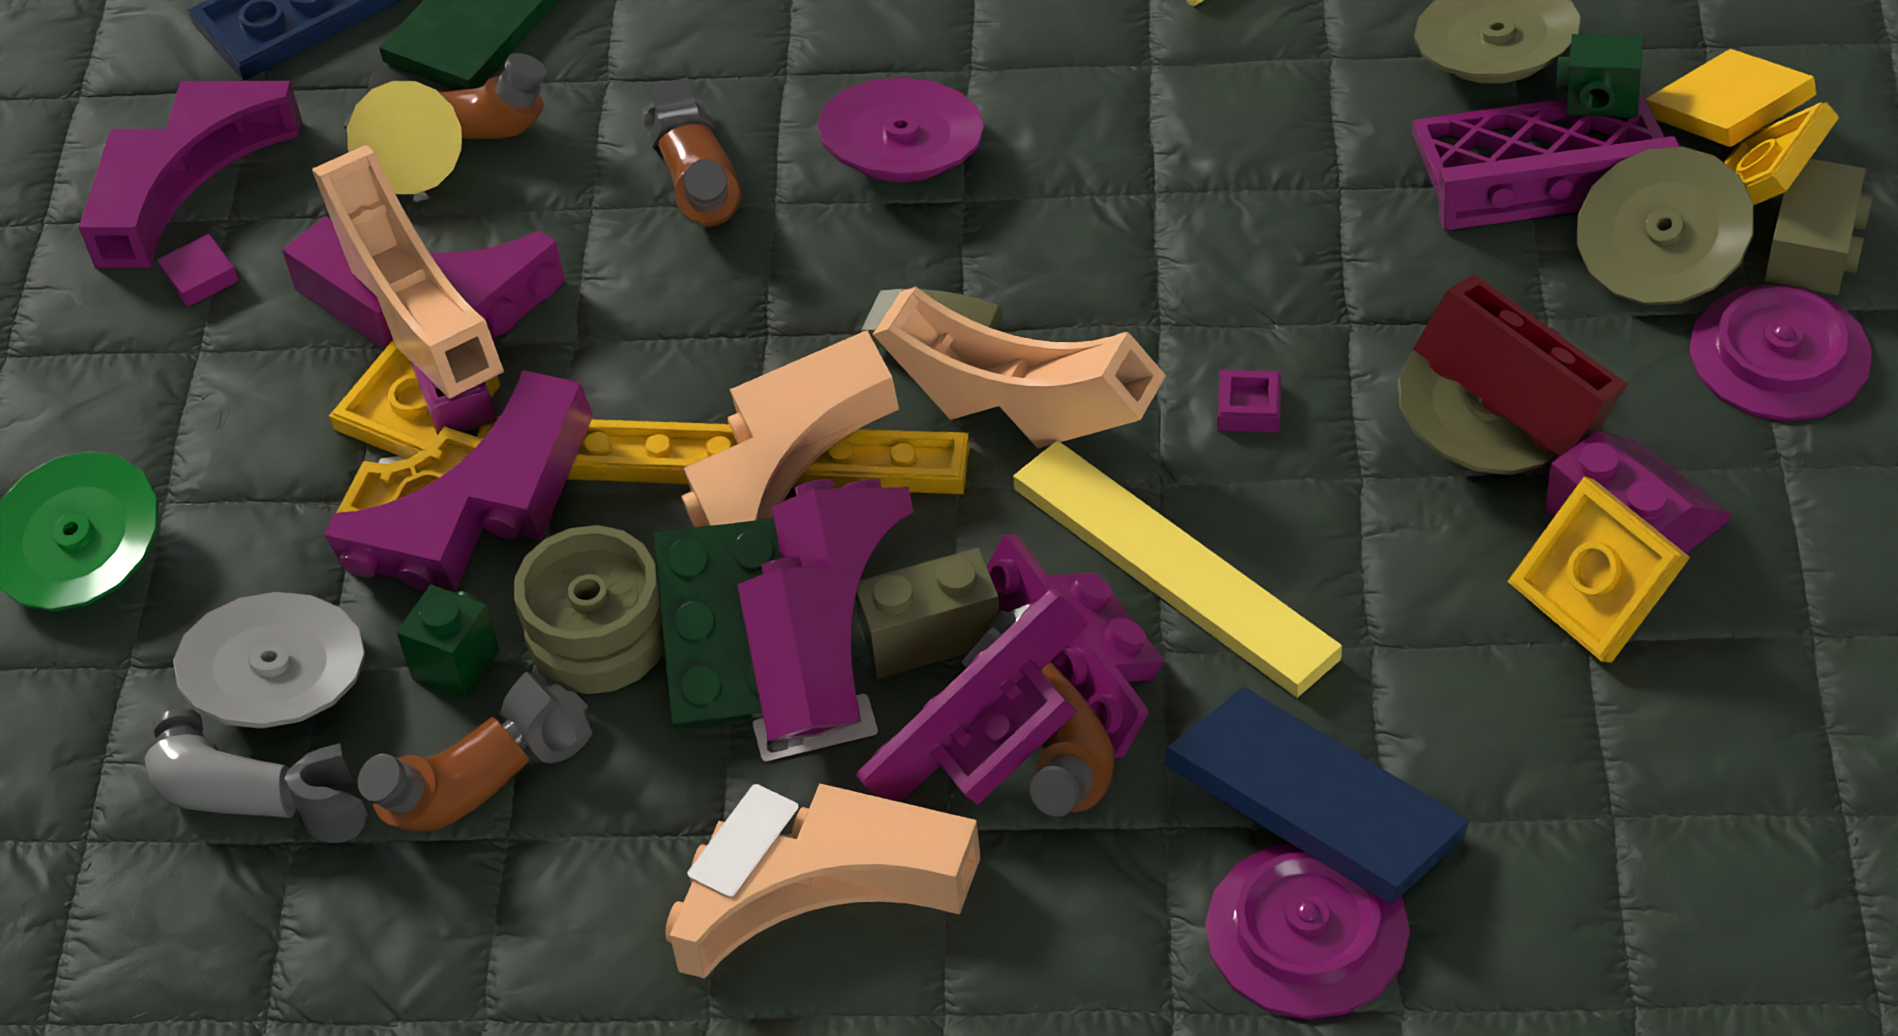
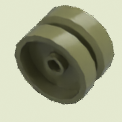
M600 525L569 528L544 539L525 556L514 578V601L520 622L524 627V637L529 655L541 676L553 684L556 683L563 686L565 690H574L582 694L613 692L640 680L659 662L665 646L656 564L642 542L619 529Z

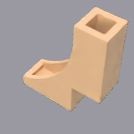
M364 145L313 168L312 172L351 272L377 296L396 347L449 399L504 373L486 320L456 291L426 249L395 195L375 151L368 145Z
M917 287L899 293L873 333L874 337L950 420L1000 406L1037 449L1052 445L1057 440L1063 442L1140 421L1166 377L1164 372L1128 331L1111 337L1084 342H1049L1023 338L974 322L937 302Z
M868 330L730 389L737 413L727 417L738 445L684 468L691 492L682 495L681 498L694 528L774 518L771 506L784 501L800 476L819 456L855 430L899 410L892 375Z
M819 783L810 808L802 807L795 818L792 838L778 835L734 896H726L690 878L691 886L684 902L677 901L673 905L666 924V941L672 944L678 972L705 979L721 960L757 933L788 918L828 906L855 902H895L960 914L980 861L977 820ZM718 821L711 840L725 822ZM702 844L699 846L694 855L692 865L707 845Z

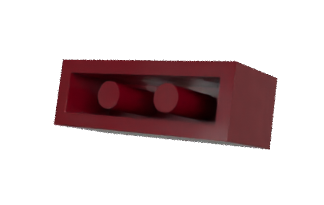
M1475 274L1447 290L1413 348L1414 351L1428 360L1429 366L1438 375L1460 383L1479 397V402L1487 411L1496 416L1508 418L1527 432L1531 441L1538 448L1560 457L1600 429L1628 383Z

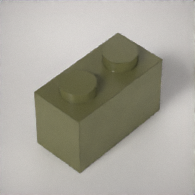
M1809 159L1789 189L1784 192L1772 241L1765 282L1839 295L1844 271L1850 273L1857 272L1864 237L1853 236L1852 232L1853 229L1865 231L1873 195L1861 193L1866 168Z
M979 547L860 580L855 596L860 631L877 679L968 654L987 633V626L1000 612L998 595Z

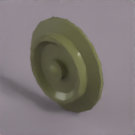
M1435 0L1418 17L1414 41L1422 57L1444 72L1452 73L1461 79L1477 83H1508L1528 78L1557 61L1558 57H1564L1571 49L1572 34H1579L1581 16L1572 0Z
M1686 147L1648 149L1616 163L1591 186L1578 214L1577 247L1590 276L1614 296L1646 306L1682 304L1716 289L1740 266L1754 236V205L1740 175L1716 156Z
M1414 351L1410 354L1398 378L1399 408L1413 433L1440 457L1473 471L1512 475L1542 468L1558 456L1538 448L1531 441L1529 434L1508 418L1499 417L1487 411L1479 402V397L1460 383L1438 375L1431 369L1428 360Z

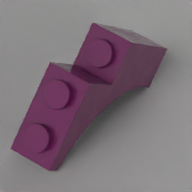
M180 81L166 129H110L79 225V230L94 267L151 268L161 235L180 205L204 181L223 167L251 152L281 141L299 137L303 121L291 82Z
M324 216L282 249L294 288L297 292L385 350L393 340L378 298L351 272L332 220ZM540 230L521 239L480 250L446 253L429 252L456 291L486 320L493 341L501 334L508 332L519 319L542 300L549 298L565 282L556 240Z
M522 371L509 402L493 428L478 446L455 467L422 489L398 500L363 510L333 514L324 536L338 558L339 564L348 572L361 577L370 578L376 573L397 578L405 585L421 591H426L431 584L456 592L483 528L493 535L504 539H516L518 536L541 541L593 417L581 383Z
M822 479L796 486L795 497L771 506L782 559L764 563L761 566L763 575L737 584L768 741L817 737L861 722L851 659V622L854 600L867 560L877 543L899 520L914 512L909 487L882 488L880 479H866L849 483L842 488H835L833 480Z

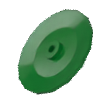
M95 451L55 457L25 474L0 500V590L23 607L56 612L87 606L120 588L145 561L158 532V498L146 474L119 455Z

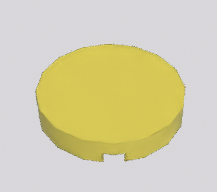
M391 81L371 89L356 104L347 125L348 151L351 152L359 147L368 145L375 151L395 194H419L438 186L454 170L462 150L461 125L453 106L437 90L416 81Z

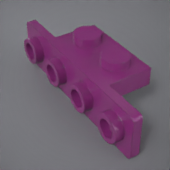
M1004 535L986 566L998 595L1000 610L1010 612L1027 604L1031 605L1037 602L1050 589H1056L1086 618L1088 626L1051 662L1075 686L1095 711L1115 750V758L1123 757L1148 716V708L1128 682L1154 680L1164 663L1163 658L1147 639L1144 630L1133 621L1114 596L1108 583L1100 578L1097 572L1047 575L1017 535Z
M1050 589L1037 602L1031 604L1022 613L1021 617L989 648L980 652L974 658L971 665L939 695L930 699L922 711L896 736L883 744L874 753L873 757L857 772V777L864 786L878 797L902 802L941 765L969 799L977 805L981 803L1077 712L1043 673L1042 669L1088 626L1086 618L1056 589Z

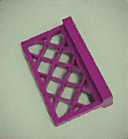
M1641 90L1638 118H1630L1627 122L1613 117L1567 115L1568 98L1412 120V135L1439 199V219L1444 231L1579 212L1591 186L1616 163L1648 149L1680 146L1674 136L1664 137ZM1565 120L1574 123V125L1567 130L1549 122ZM1509 128L1518 132L1510 138L1492 132V130ZM1592 129L1611 137L1606 142L1585 135ZM1453 136L1460 140L1452 146L1432 138ZM1535 137L1553 143V145L1548 150L1527 143ZM1476 145L1496 151V153L1487 158L1470 151Z

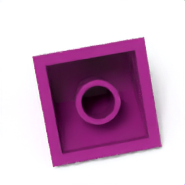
M1597 430L1551 463L1545 513L1552 519L1582 478L1588 477L1597 481L1684 553L1689 552L1730 521V512L1637 439Z

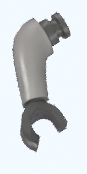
M171 709L156 717L153 723L156 741L155 745L148 750L145 756L146 773L151 785L167 802L185 809L280 818H291L294 815L295 808H298L307 832L315 839L327 843L345 842L358 836L364 828L365 817L368 814L363 801L344 791L331 789L334 786L353 782L351 770L340 743L306 754L289 769L286 765L258 761L218 751V747L202 734V717L191 709Z

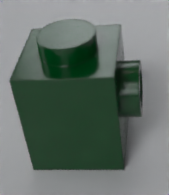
M1572 34L1570 57H1558L1556 92H1568L1567 115L1638 118L1643 36Z
M431 584L396 632L413 680L468 699L500 652L486 604L470 593L463 591L453 593Z

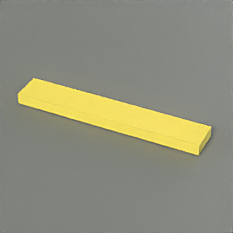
M1058 440L1013 475L1014 490L1296 698L1301 696L1341 660V644Z

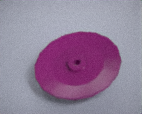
M898 77L870 80L844 89L824 105L817 128L822 146L840 163L877 180L910 182L930 178L944 172L946 169L961 164L978 149L984 132V123L978 107L960 91L934 81Z
M1768 284L1739 288L1711 302L1694 322L1689 355L1698 379L1720 401L1751 416L1790 422L1824 417L1851 403L1869 379L1872 349L1862 325L1839 303L1809 289Z
M1291 843L1269 846L1238 862L1215 888L1205 921L1211 960L1232 990L1265 1011L1304 1020L1345 1015L1378 998L1402 969L1410 937V928L1402 896L1390 905Z

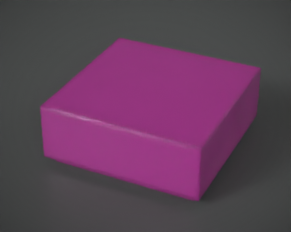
M209 234L157 259L163 276L186 307L239 281L234 266Z
M1220 370L1217 431L1280 432L1282 371Z

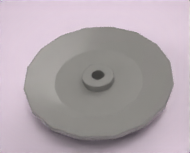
M271 592L238 598L205 614L183 635L173 659L177 689L196 712L225 725L263 729L301 722L333 706L356 683L365 659V652L359 627L340 607L312 595Z

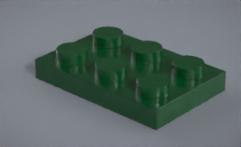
M774 518L653 532L673 727L679 729L763 718L737 584L763 575L761 566L764 563L782 559Z

